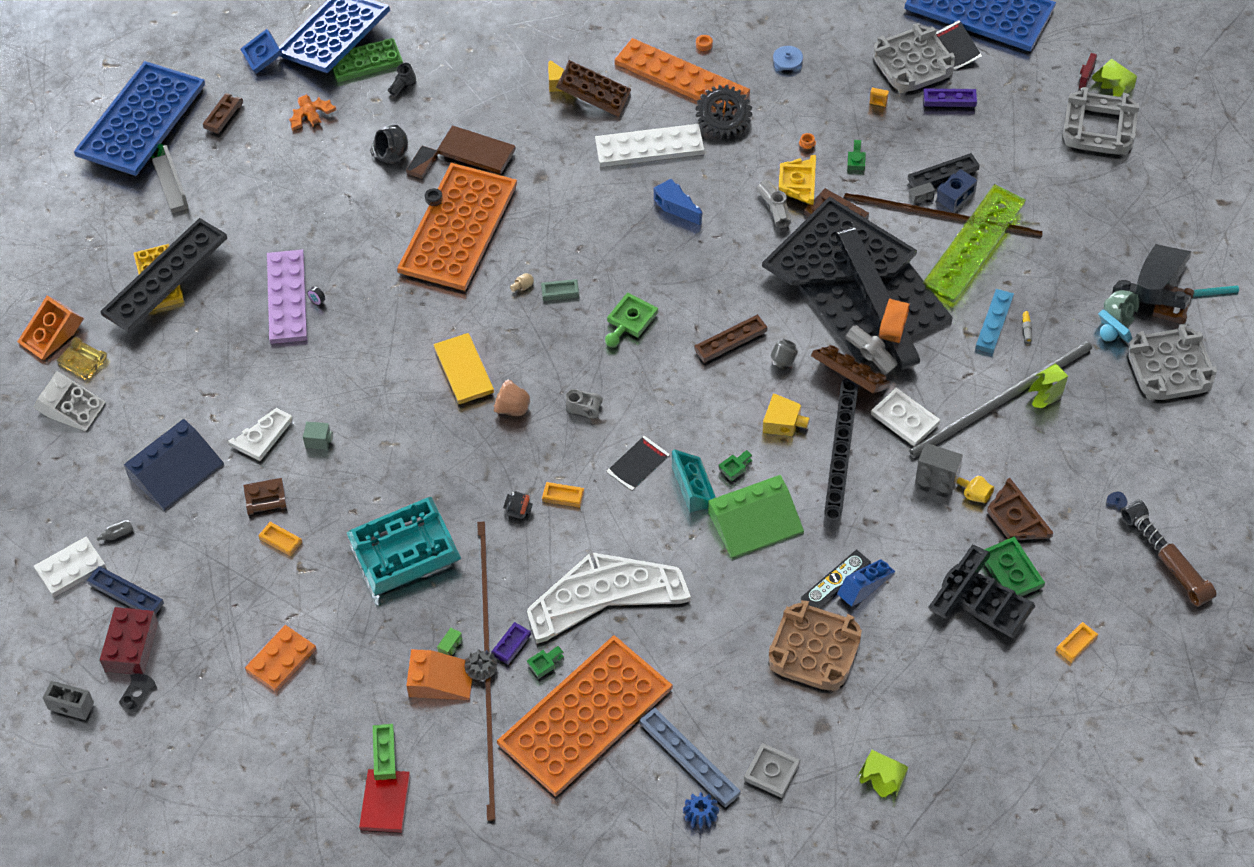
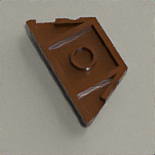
M1008 478L1003 488L997 493L996 498L988 506L987 512L1008 539L1014 536L1017 540L1052 538L1053 531L1012 479Z

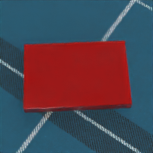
M368 769L359 825L360 830L402 833L410 772L396 771V779L375 780L374 769Z

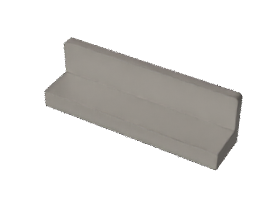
M166 145L163 146L165 155L153 158L152 161L171 213H175L189 207Z

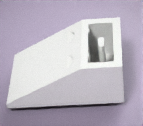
M57 371L37 399L33 408L51 419L86 431L106 401Z

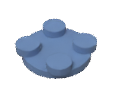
M793 46L778 48L773 54L774 69L776 71H800L803 62L802 52Z

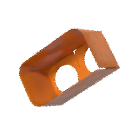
M893 299L888 300L879 329L880 339L900 343L909 313V303Z

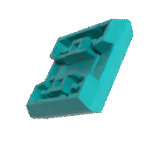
M432 497L422 499L351 529L346 533L375 596L461 560V556ZM412 521L410 525L405 526L404 523ZM386 531V532H387L386 535H384V536H382V537L379 535V534H381V533H383V532Z

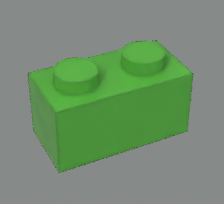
M450 628L437 646L438 652L450 656L453 655L456 647L463 641L462 633Z

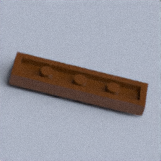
M757 314L694 345V350L705 363L767 332L768 327Z

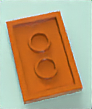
M284 625L250 661L245 670L277 693L317 650L316 645L287 625Z

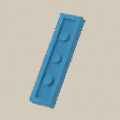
M996 289L975 349L994 354L1014 293Z

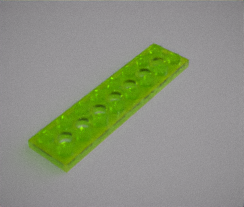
M994 184L923 281V284L931 289L933 293L955 303L1023 208L1026 199ZM1003 204L1005 208H999L997 205ZM994 216L996 220H990L988 217ZM984 228L988 230V232L982 233L979 231V229ZM970 241H977L979 244L972 245ZM968 253L970 257L965 258L961 254ZM957 265L961 267V269L954 270L952 266ZM949 278L952 282L946 283L943 279Z

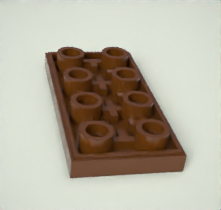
M568 60L556 88L618 117L631 91V88L571 60Z
M452 125L439 145L437 154L501 174L515 152L516 147L515 145Z
M833 345L813 350L811 357L872 393L888 389L890 381L886 380L885 375L878 372L874 373L868 365L857 363L854 361L855 358L853 356L840 353L839 348Z

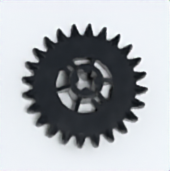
M719 85L718 89L713 86L711 88L712 91L706 90V95L701 94V99L697 100L698 106L695 107V110L698 111L695 116L700 117L698 124L704 122L701 129L708 127L707 134L713 131V137L719 133L720 139H722L723 134H726L727 139H729L730 133L736 137L737 131L742 134V127L747 129V123H751L749 117L753 115L750 112L752 106L749 105V99L745 100L746 94L740 95L741 90L735 91L734 86L729 89L728 85H725V88ZM724 102H726V104H725V110H724V112H725L724 120H722V119H723V113H722V112H723V108H724ZM712 106H714L716 109L715 113H712L711 111ZM734 109L737 110L736 116L732 114Z

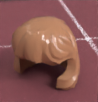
M507 380L500 388L493 411L498 414L522 416L528 410L531 402L530 396L524 389L513 383L512 380Z

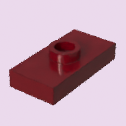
M1091 53L1086 65H1082L1080 89L1088 85L1095 68L1097 54Z

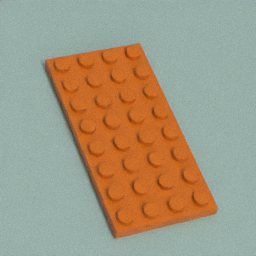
M451 163L438 187L442 192L443 201L437 206L429 205L397 267V272L465 291L517 186V180Z
M613 635L497 740V744L556 797L673 689V685Z

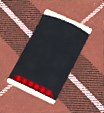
M960 21L936 32V36L949 54L953 53L955 56L954 70L982 56Z
M643 436L607 472L633 490L669 456V453L646 436Z

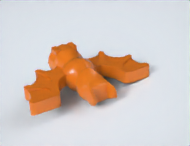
M307 94L299 97L298 104L300 108L297 110L293 109L294 114L289 119L292 124L291 128L293 131L301 128L304 116L308 117L309 122L314 127V124L322 123L316 110H322L326 114H330L337 110L336 106H333L330 100L323 101L320 97L312 102Z

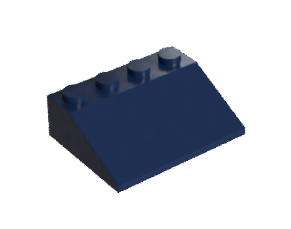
M182 419L127 461L124 467L128 478L165 511L223 466L224 462L199 432L185 419Z

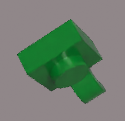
M854 140L853 152H848L847 170L865 171L866 152H861V140Z
M746 450L739 457L731 455L720 463L718 468L730 481H733L746 471V466L752 462V454Z
M557 646L549 653L542 650L526 661L539 679L556 668L554 662L561 661L564 656L562 655L563 651Z

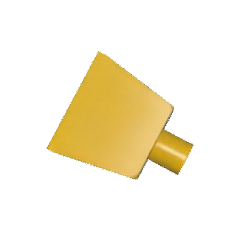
M773 393L763 420L762 433L793 436L797 426L805 429L808 428L810 418L801 416V405Z

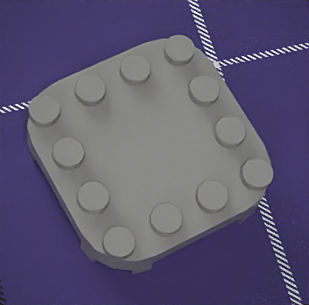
M920 23L913 24V29L886 39L883 35L878 37L874 45L873 58L888 81L899 93L913 91L953 75L955 56L953 53L949 54L936 36V29L933 26L928 28L919 26Z
M1187 324L1179 325V328L1175 330L1146 335L1144 331H1141L1131 340L1128 357L1143 393L1146 394L1147 399L1165 400L1200 394L1212 389L1217 370L1216 366L1213 367L1202 342L1203 335L1200 331L1197 333L1195 330L1187 328Z

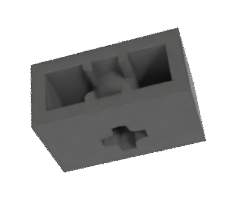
M55 681L50 682L43 696L48 710L86 720L94 704L88 690Z

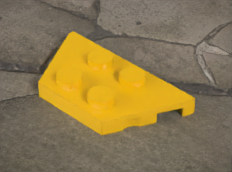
M811 155L810 159L805 161L799 158L792 162L780 163L779 191L784 192L787 196L814 205L816 155Z

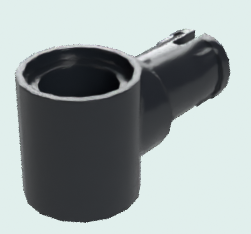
M407 62L401 63L397 67L398 74L395 77V81L387 90L395 97L403 86L411 85L416 81L414 70L411 64Z

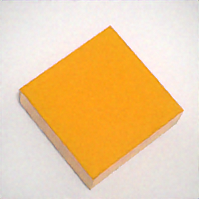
M872 87L869 104L886 107L889 91Z

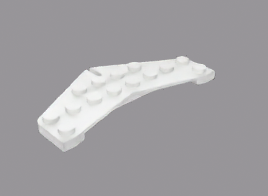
M593 553L597 566L596 569H594L590 554H588L528 608L527 613L537 644L549 640L608 605L681 604L691 601V596L682 572L677 567Z

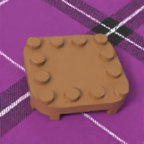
M801 600V603L793 604L790 607L787 606L783 611L782 620L769 648L768 660L770 669L783 677L807 685L837 691L849 675L860 645L862 630L854 620L855 617L847 614V617L809 606V601Z

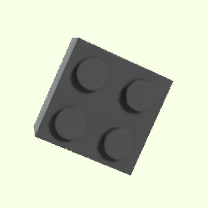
M925 443L918 460L915 482L925 487L937 489L943 493L952 494L960 475L963 454Z

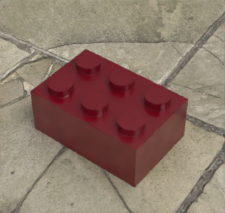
M114 607L100 656L104 672L145 674L158 626L154 611Z

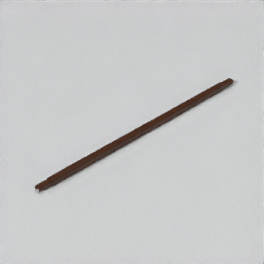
M845 193L843 197L858 202L1040 237L1043 234V231L859 194Z

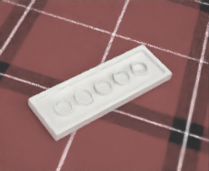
M699 124L595 136L600 167L704 155Z

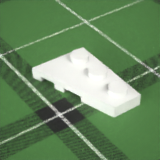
M276 408L258 420L255 426L243 430L242 434L236 439H230L228 444L261 461L293 421V417Z

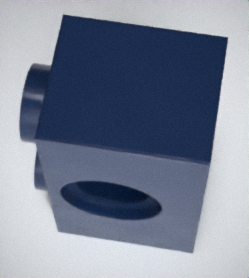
M960 169L956 174L953 173L946 183L938 187L936 201L954 212L976 192L977 179Z

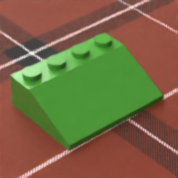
M781 475L708 500V513L731 559L804 533L792 497Z

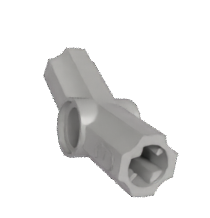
M765 179L761 181L757 186V191L770 205L775 225L779 228H786L791 224L786 194L779 191L770 180Z
M857 325L853 326L847 333L846 339L859 348L861 354L867 360H872L885 375L898 364L886 351L885 344L879 337H871Z

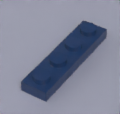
M98 566L87 579L88 585L134 609L150 610L156 614L164 604L163 599L101 566Z

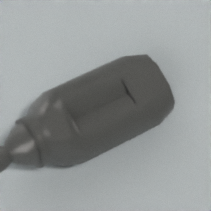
M124 520L106 528L100 536L96 537V540H114L131 533L134 529L129 520Z

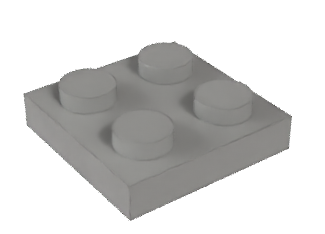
M762 743L744 776V781L782 798L800 764V760Z

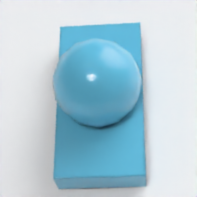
M1102 310L1098 313L1101 322L1105 324L1100 329V337L1104 341L1111 342L1117 336L1127 343L1132 340L1130 330L1107 311Z

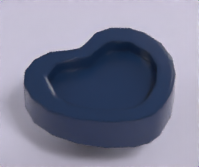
M1119 491L1111 493L1106 499L1109 507H1116L1118 510L1127 506L1128 503L1126 496Z

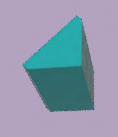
M674 449L672 451V469L689 513L708 508V500L714 499L716 496L701 458Z

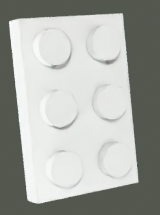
M895 388L871 410L872 416L913 446L918 445L940 424L939 418L898 388Z
M84 537L34 565V568L54 598L89 578L98 566L105 569L106 565L89 539Z

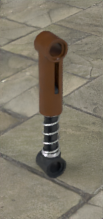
M1136 500L1121 508L1123 520L1128 525H1134L1139 530H1142L1144 532L1143 535L1149 538V543L1155 545V550H1159L1158 557L1187 590L1188 597L1195 606L1199 607L1216 597L1217 593L1213 584L1208 580H1204L1173 543H1167L1164 539L1165 536H1162L1159 533V529L1153 526L1154 523L1149 521V511L1142 500Z

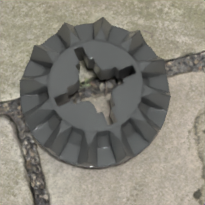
M478 649L477 652H470L469 657L465 658V671L473 679H488L497 669V660L494 654L489 653L487 650L480 651ZM479 659L484 663L482 670L477 665Z

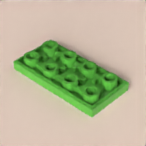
M394 38L352 48L333 67L337 82H342L398 67L403 63Z

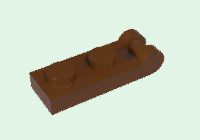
M225 93L203 122V128L219 134L237 108L242 106L243 98L233 97L232 94Z

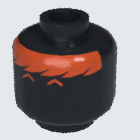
M513 491L511 494H507L503 509H506L507 515L523 519L526 514L530 515L533 503H530L529 495Z

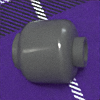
M783 339L782 341H777L770 355L774 360L773 364L780 368L792 366L798 350L796 344L790 340Z

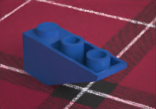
M669 179L653 188L654 200L664 211L695 224H702V210L692 202L689 195L682 191L679 184Z
M880 559L846 576L837 594L852 607L873 593L895 573V570L888 563Z

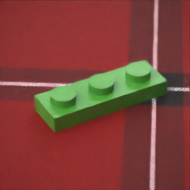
M393 724L372 725L375 780L396 779Z

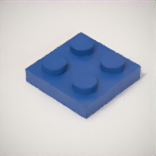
M268 29L264 30L240 49L256 74L283 54Z

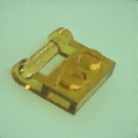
M75 337L71 345L57 359V363L88 380L106 360L107 353L103 350L99 351L85 344L82 339ZM81 349L96 358L91 360L77 351Z

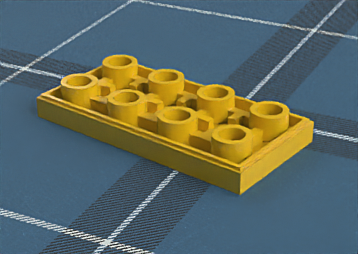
M169 244L134 252L138 273L140 274L169 247ZM180 284L153 310L184 302Z
M469 333L433 344L458 404L494 393V388Z

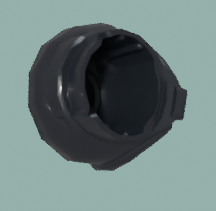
M387 125L382 130H378L370 149L371 155L383 162L398 164L408 150V138L405 131L398 125Z

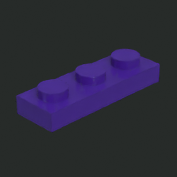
M924 89V106H977L976 89Z

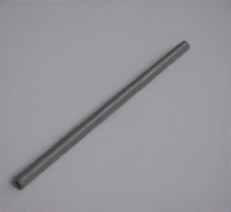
M1088 341L914 446L909 450L910 455L913 458L917 457L922 453L925 443L931 445L940 443L1025 391L1040 377L1035 375L1055 363L1062 368L1092 350L1091 343Z

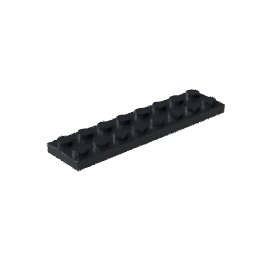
M199 218L100 311L101 315L129 333L228 239L227 234Z

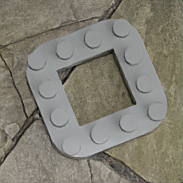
M1082 87L1081 91L1071 93L1068 99L1063 129L1065 145L1077 149L1127 155L1133 147L1139 103L1129 98L1130 95L1127 93H1123L1122 97L1088 93L1087 87ZM1089 110L1119 115L1117 136L1082 131L1084 111Z

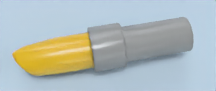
M1025 311L1023 313L1022 325L1025 342L1030 343L1032 342V323L1029 312Z

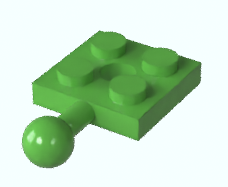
M627 292L607 317V322L618 328L614 333L606 335V345L611 348L616 347L620 342L619 337L624 331L639 337L658 314V308ZM636 313L637 316L630 317L628 314Z

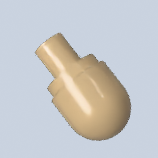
M525 273L517 277L515 283L510 285V289L513 292L518 289L520 291L528 289L534 283L533 276Z

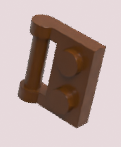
M1174 287L1171 290L1172 292L1181 291L1186 295H1191V299L1194 296V290L1191 288L1182 289ZM1156 304L1153 317L1184 324L1187 321L1186 314L1189 304L1185 309L1180 308L1179 313H1173L1174 307Z
M282 478L243 485L248 515L280 507L281 509L287 508Z

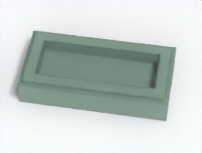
M577 279L541 283L543 301L579 297Z

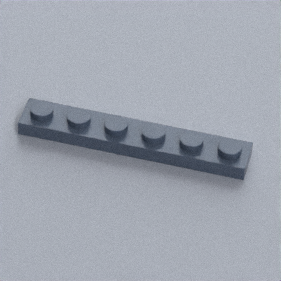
M656 708L640 719V725L725 808L741 795V791Z

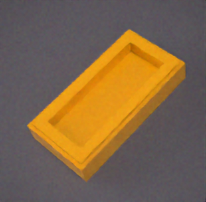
M546 482L542 502L580 508L584 488Z
M269 522L258 535L260 540L289 556H292L302 544L301 538L272 522Z
M1082 622L1056 647V651L1072 663L1098 638V633Z

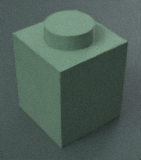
M306 421L303 433L305 448L328 450L329 442L332 443L333 431H330L329 423Z

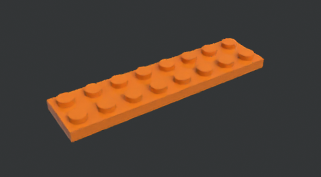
M634 38L628 42L614 59L615 65L695 100L701 99V94L706 95V90L712 91L711 88L713 86L718 89L719 85L722 88L728 85L729 89L734 86L735 91L741 90L740 95L746 94V98L750 94L749 88ZM734 109L732 114L734 115L737 110Z

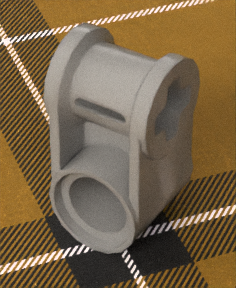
M577 389L569 390L566 393V410L569 413L588 418L598 417V408L603 402V398L600 395Z

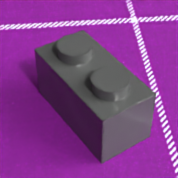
M931 183L911 188L909 197L914 204L934 198L935 189Z

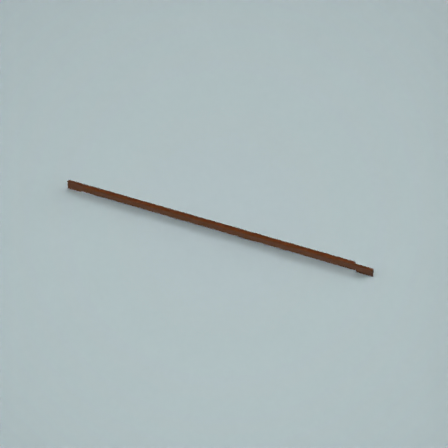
M485 521L477 522L478 536H481L484 651L487 650L490 653ZM489 677L485 679L489 783L487 821L495 820L491 679Z

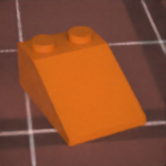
M46 296L17 342L42 360H45L75 334L84 318L61 302Z
M411 649L406 684L408 696L415 698L470 700L472 678L465 671V660L432 650Z

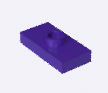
M514 622L491 651V654H494L502 662L509 664L529 639L531 631Z

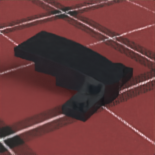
M1155 244L1142 266L1137 284L1131 283L1128 280H1119L1114 285L1112 294L1120 290L1130 291L1137 294L1141 302L1185 309L1190 303L1191 295H1186L1181 291L1172 292L1171 290L1177 285L1178 277L1184 272L1185 264L1191 258V251Z
M972 544L959 564H956L946 574L942 588L928 608L931 612L947 619L958 604L979 620L1014 638L1035 608V604L1017 595L1014 590L998 584L995 579L978 574L991 555L989 551Z

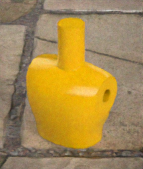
M976 476L971 481L958 477L956 484L965 487L964 496L971 501L987 503L994 492V486L990 485L982 476Z

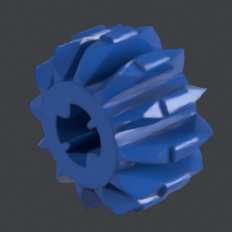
M702 792L699 793L698 797L692 793L691 800L686 799L683 813L685 814L686 822L691 821L692 828L696 824L699 825L700 829L703 828L704 824L710 828L711 821H717L719 808L717 807L716 799L711 800L710 793L706 797H703Z

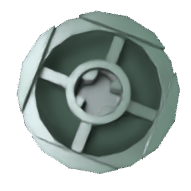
M1123 290L1114 292L1104 302L1105 311L1127 328L1133 323L1135 319L1132 317L1134 311L1137 312L1139 307L1138 295Z

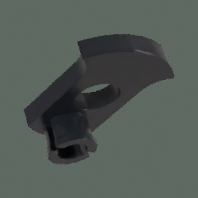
M140 673L130 675L131 683L119 701L120 706L130 712H138L149 692L157 688L155 681L150 676ZM134 689H141L142 694L140 696L134 697L131 694Z

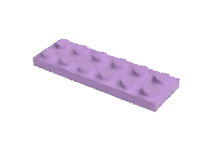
M303 249L267 253L270 344L306 341L307 317Z

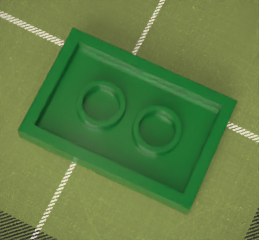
M1015 536L985 549L991 555L985 565L998 584L1014 590L1021 597L1044 587V580Z

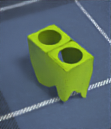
M1111 59L1094 73L1091 79L1095 82H1103L1101 86L1103 89H1113V96L1122 97L1123 93L1128 94L1135 88L1137 75Z
M1055 363L1035 375L1040 377L1028 391H1038L1037 396L1032 402V405L1036 408H1043L1062 398L1068 375Z
M871 750L859 772L861 774L859 782L865 783L871 779L873 788L882 798L896 790L897 797L906 779L908 766Z

